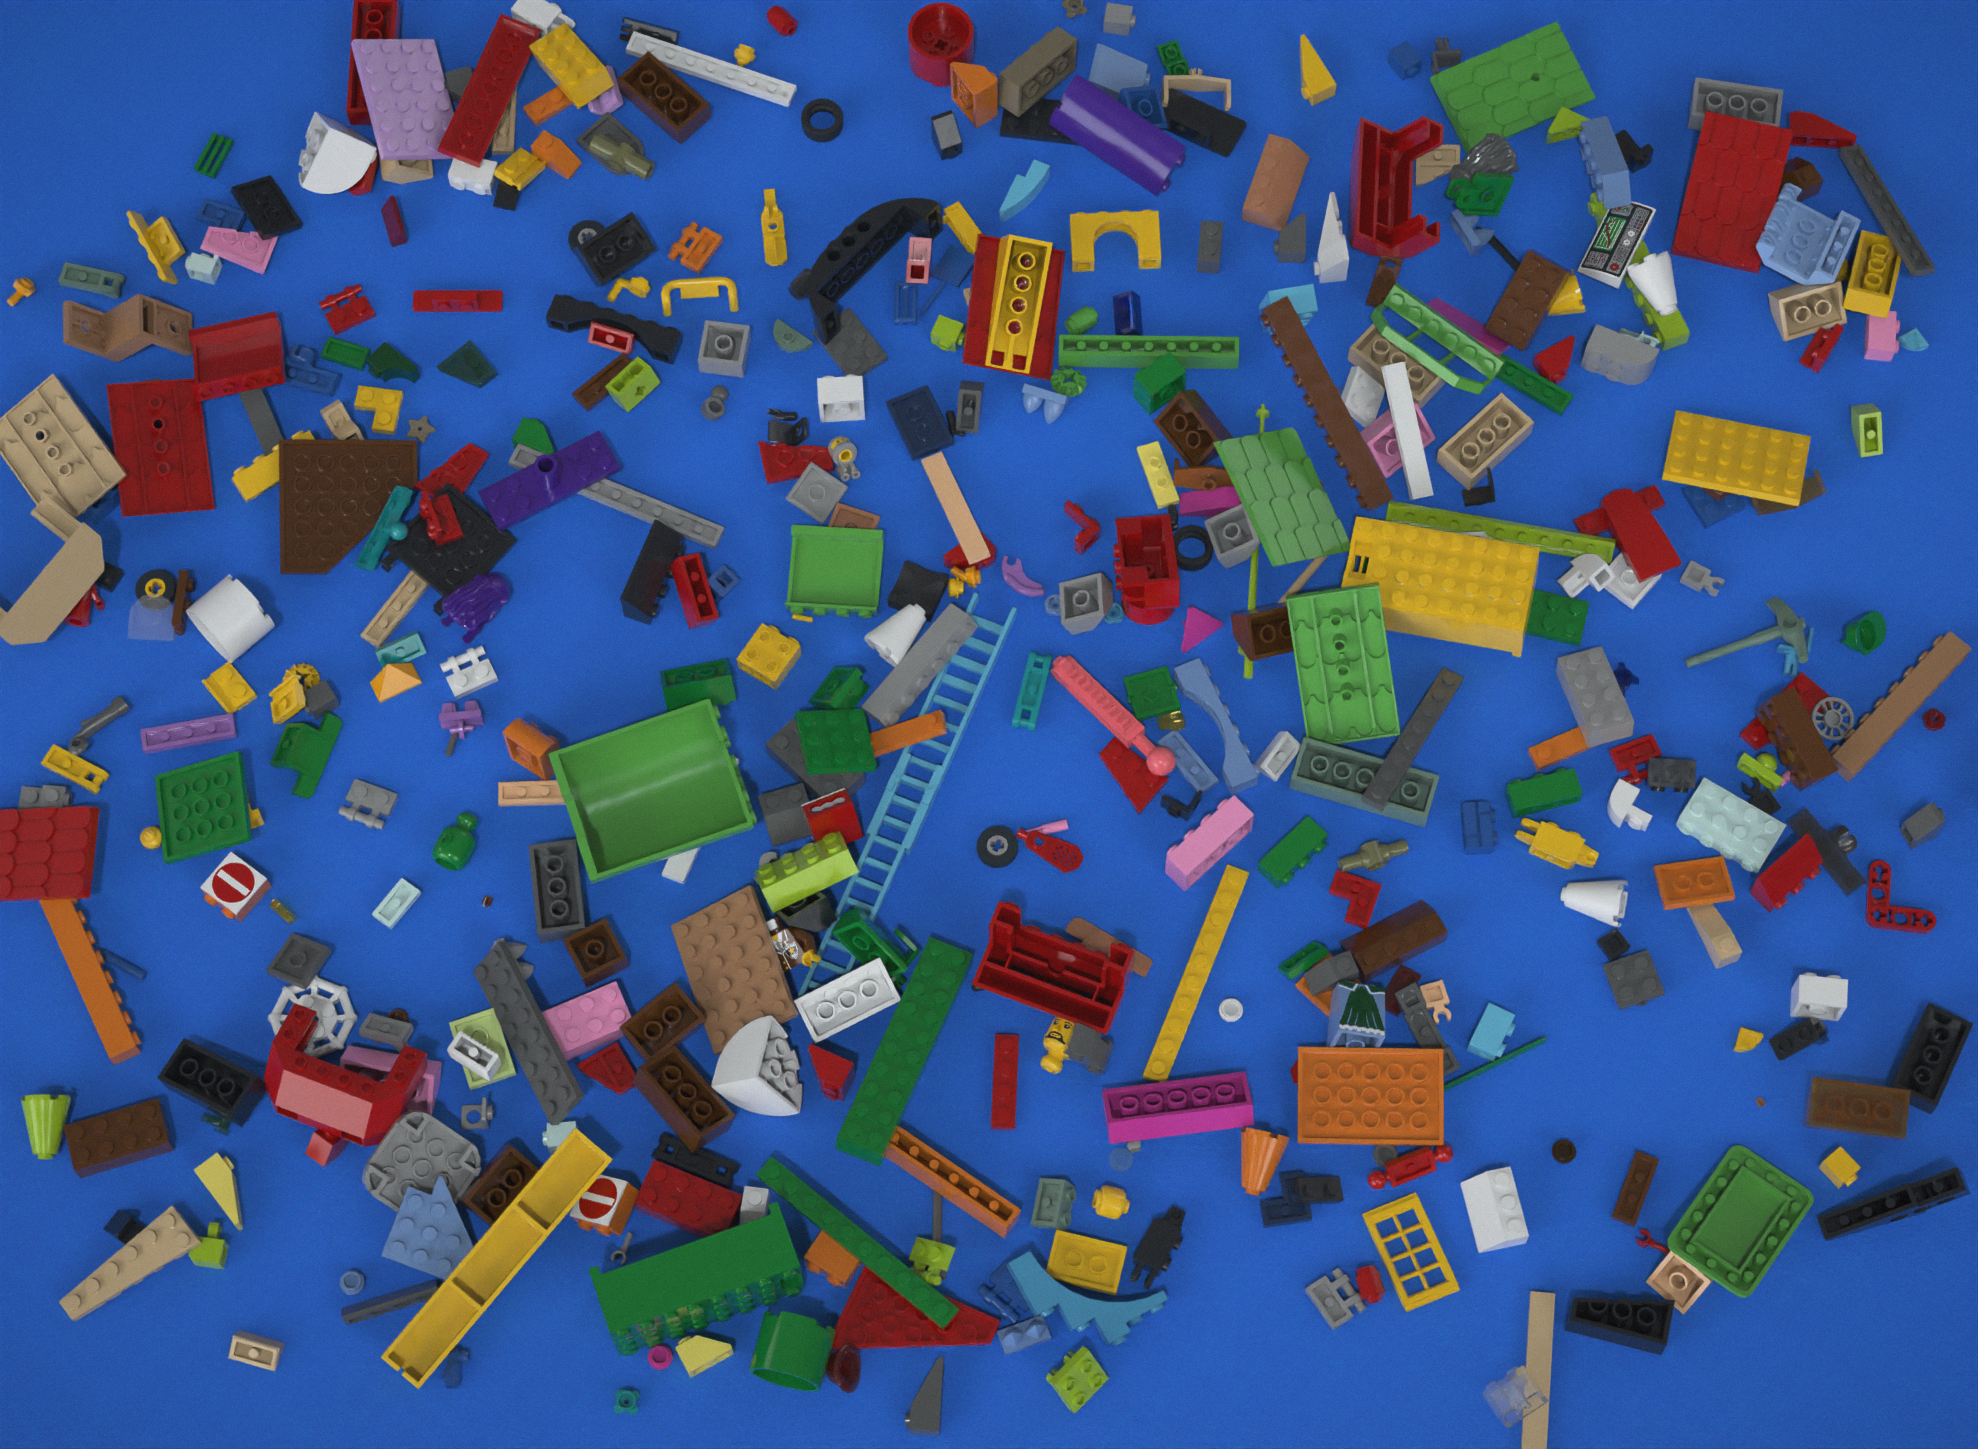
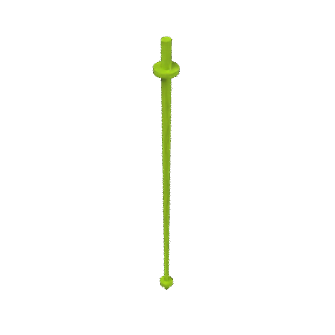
M1264 403L1261 404V409L1256 410V417L1260 418L1259 433H1264L1265 418H1268L1270 413L1269 410L1265 409ZM1259 545L1251 554L1248 610L1256 609ZM1238 646V653L1245 656L1243 677L1245 679H1252L1254 661H1249L1241 647Z

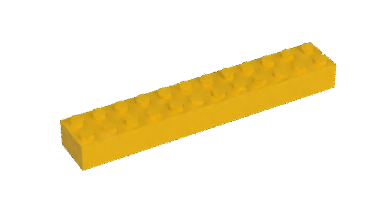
M574 1128L380 1357L397 1372L402 1367L404 1371L401 1375L419 1389L613 1159L578 1129Z

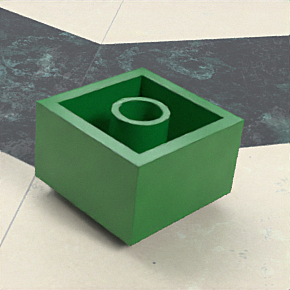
M1171 352L1165 356L1160 355L1153 361V364L1147 368L1143 367L1136 372L1134 376L1133 397L1150 416L1169 403L1179 391L1185 390L1187 371Z

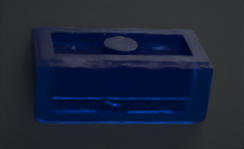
M1132 290L1113 296L1115 335L1142 336L1140 296Z

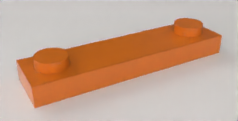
M938 710L869 733L874 757L946 734L945 716L942 710Z
M1577 727L1528 748L1527 752L1537 771H1540L1593 747H1587L1581 730Z

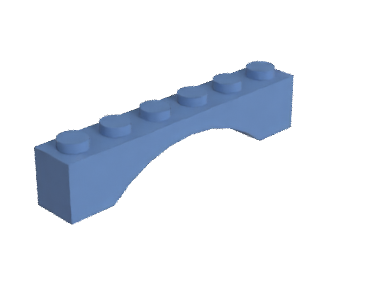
M1200 658L1175 667L1173 678L1182 696L1202 707L1219 728L1225 749V760L1221 776L1232 796L1256 786L1258 776L1260 775L1256 764H1251L1248 758L1250 756L1248 747L1245 743H1241L1238 737L1240 736L1239 729L1235 723H1231L1229 709L1225 703H1221L1219 699L1220 691L1217 685L1212 684L1209 677H1211L1208 666L1202 664Z

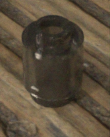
M805 268L790 283L788 291L798 301L808 297V281L812 268L810 270Z

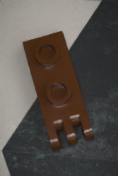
M179 570L172 616V626L179 636L185 634L188 617L186 609L192 605L190 596L191 592L195 591V579H192L188 570Z

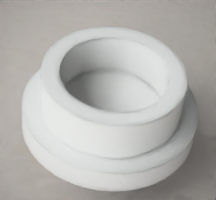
M1225 999L1219 1006V1014L1227 1022H1235L1242 1016V1004L1236 999Z

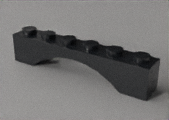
M555 294L546 315L548 327L566 333L588 329L592 321L633 333L634 339L648 351L652 359L674 365L683 343L681 332L676 328L659 326L650 320H639L631 314L623 315L616 313L611 308L603 309L588 301L580 302L574 300L568 295L560 296Z

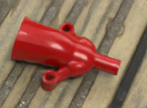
M94 584L65 617L64 623L77 627L89 626L92 599L95 601L94 605L97 610L105 609V604L98 596L97 588Z

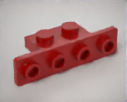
M415 290L413 292L414 312L502 311V290Z

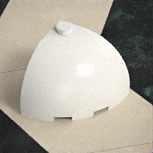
M315 111L305 138H307L306 151L302 149L299 165L302 166V173L298 174L300 185L307 190L320 194H333L344 191L362 178L369 164L373 163L377 156V147L358 132Z
M769 1015L753 1020L742 1027L729 1040L718 1059L711 1087L734 1105L754 1113L769 1116L799 1114L802 1101V1084H798L796 1070L800 1069L795 1050H790L785 1039L788 1035L775 1018Z

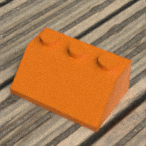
M952 62L950 64L951 98L977 129L998 116V79L985 66Z

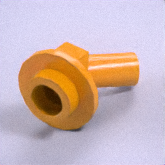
M26 277L17 278L13 284L17 291L7 300V303L13 307L24 295L31 297L36 291L34 283Z
M975 565L966 568V572L956 566L950 571L953 576H958L959 580L967 582L968 587L977 588V584L981 583V572L976 570Z

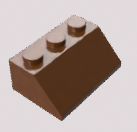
M1195 389L1179 391L1153 421L1189 467L1204 466L1217 458L1219 454L1213 443L1233 438Z
M1287 602L1231 614L1234 638L1249 661L1294 651Z
M674 982L621 1025L619 1029L634 1051L646 1063L674 1045L676 1047L681 1045L704 1026L706 1018Z
M504 1144L479 1173L478 1177L472 1181L458 1201L472 1214L491 1226L539 1169L512 1145Z

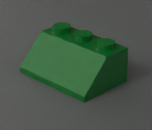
M728 658L659 671L667 713L709 698L712 705H727L736 700Z
M859 907L844 912L831 931L862 965L880 957L889 977L905 972L909 968L906 956L899 950V947Z

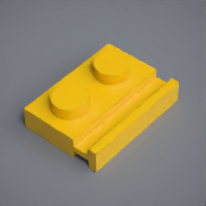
M520 147L495 169L494 176L511 186H517V190L521 191L545 170L546 162H540L538 157Z
M229 661L210 674L209 678L202 680L204 686L227 714L241 710L257 698L255 692Z
M292 674L269 693V696L273 699L270 702L273 724L282 725L306 706L303 686L299 684L301 675Z

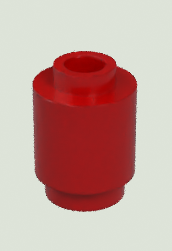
M775 5L769 9L766 14L768 23L781 36H791L795 33L798 22L784 7Z
M1374 1265L1358 1269L1355 1278L1362 1301H1367L1368 1304L1381 1301L1382 1296L1386 1293L1379 1271L1376 1270Z

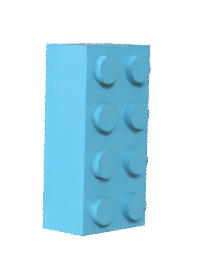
M1313 284L1268 291L1258 306L1259 314L1262 315L1261 309L1288 296L1303 326H1306L1318 311ZM1261 321L1263 333L1269 332V335H1273L1270 327L1266 328Z

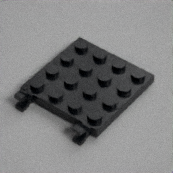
M448 482L433 498L445 494L448 495L462 530L463 538L437 546L435 540H430L426 529L428 527L427 519L423 520L419 512L407 524V537L403 540L393 539L386 547V550L390 553L381 561V568L389 573L399 560L439 593L442 597L433 605V612L439 617L444 613L442 600L458 587L472 582L477 574L484 575L489 573L517 542L505 530L499 532L490 517Z

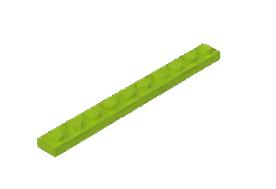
M1389 501L1385 519L1387 522L1452 533L1484 531L1489 539L1540 547L1541 552L1575 558L1584 554H1595L1610 564L1616 539L1396 501Z

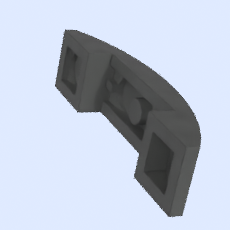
M1413 983L1394 993L1402 1016L1419 1049H1443V1076L1461 1068L1450 1046L1447 1047L1429 1014L1425 1006L1427 1003L1417 984Z

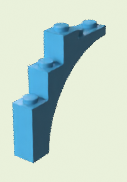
M1030 1251L1006 1265L1034 1317L1041 1314L1042 1318L1055 1312L1054 1307L1056 1306L1070 1332L1075 1329L1078 1332L1083 1331L1091 1326L1089 1321L1092 1320L1106 1346L1113 1343L1115 1347L1126 1341L1125 1335L1131 1332L1126 1323L1129 1322L1130 1326L1143 1320L1142 1314L1149 1310L1151 1314L1156 1313L1164 1308L1163 1303L1168 1300L1164 1291L1147 1298L1129 1302H1105L1089 1299L1070 1291L1055 1281L1039 1265Z

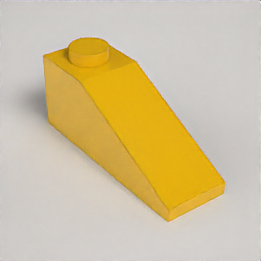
M1305 34L1301 35L1299 45L1301 93L1304 99H1308L1313 106L1335 96L1337 84Z

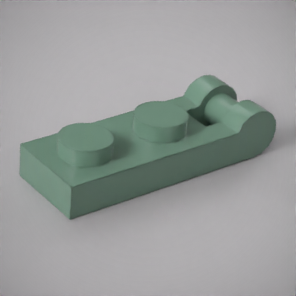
M65 262L58 282L61 286L103 294L110 298L118 299L121 293L119 290L120 286L124 285L126 278L119 273ZM106 282H112L111 286H107Z

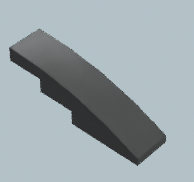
M261 388L239 392L263 452L267 456L273 452L272 448L279 444V439H283Z

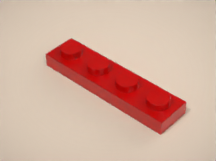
M995 1034L991 1129L1015 1130L1019 1035Z

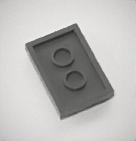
M850 308L838 314L841 331L827 345L821 342L816 329L813 330V336L845 376L849 374L864 376L888 360L886 353Z

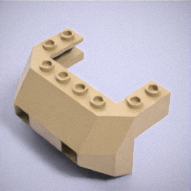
M46 495L31 511L30 515L66 543L8 613L0 607V637L11 646L46 642L104 572L101 536L84 522L81 524Z

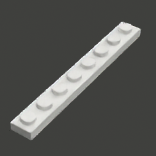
M635 31L626 47V54L641 58L649 51L666 67L786 107L790 106L797 90L794 84Z

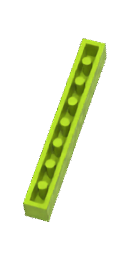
M1596 192L1591 193L1587 207L1590 215H1594L1597 221V228H1599L1607 210H1605L1602 202H1598ZM1644 240L1631 265L1634 263H1639L1640 265L1644 263L1643 258L1651 255ZM1627 271L1624 277L1625 284L1628 289L1632 290L1634 302L1638 308H1641L1643 320L1652 330V337L1660 341L1659 346L1661 350L1665 351L1687 343L1690 331L1679 309L1661 317L1660 313L1654 310L1631 280Z

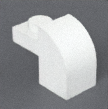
M1584 554L1570 561L1573 568L1562 576L1558 583L1567 596L1574 598L1589 584L1598 592L1601 591L1616 576L1608 564L1599 556Z
M1620 778L1607 804L1609 818L1619 828L1623 821H1626L1633 829L1646 831L1652 815L1633 806L1640 789Z

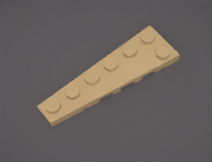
M170 1206L63 1297L59 1303L69 1317L76 1322L104 1305L108 1300L122 1294V1291L128 1287L140 1283L146 1276L164 1268V1265L172 1260H177L202 1244V1241L176 1207Z

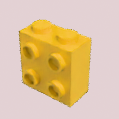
M762 623L737 657V666L742 671L777 690L802 655L801 646L796 639L781 635L780 631L774 626H766Z

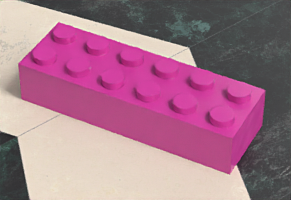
M1246 1072L1102 1090L1103 1112L1110 1144L1254 1126L1253 1103Z

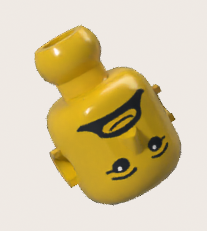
M1055 1016L1043 1039V1045L1048 1051L1047 1055L1043 1056L1040 1062L1043 1069L1057 1074L1062 1070L1063 1060H1070L1068 1058L1069 1055L1063 1052L1072 1027L1076 1023Z

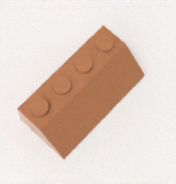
M1273 134L1268 135L1243 205L1242 221L1281 231L1286 227L1310 156L1290 139Z

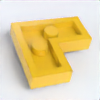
M358 386L354 407L357 410L375 412L372 424V431L374 433L395 435L404 394L403 391Z

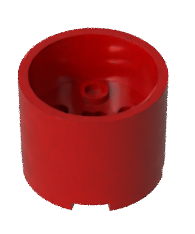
M933 3L924 6L913 15L908 25L909 63L915 76L932 83V86H951L950 64L952 62L974 64L973 24L970 17L961 8L949 3Z

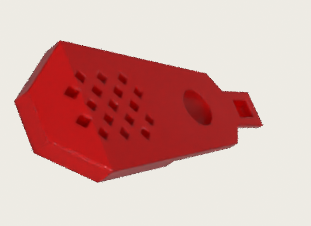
M1019 828L1015 835L1025 841V846L1064 874L1077 870L1084 859L1078 846L1034 830L1028 833ZM1035 839H1041L1043 845H1036Z

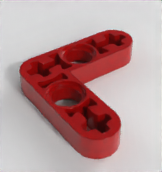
M1874 861L1867 872L1865 909L1867 924L1877 929L1919 934L1931 932L1936 925V917L1932 912L1889 906L1891 868L1885 861ZM1877 867L1881 868V872H1885L1882 874L1880 882H1876L1878 873L1874 871ZM1872 890H1882L1884 898L1881 900L1875 899L1872 895ZM1875 912H1878V915L1882 918H1880L1879 921H1876L1875 917L1871 915H1873ZM1888 913H1891L1889 923H1887L1888 918L1885 917H1887ZM1896 914H1903L1907 918V923L1904 925L1898 924L1894 916ZM1924 917L1926 918V922L1930 923H1928L1927 927H1924L1923 923L1918 921H1921V919Z

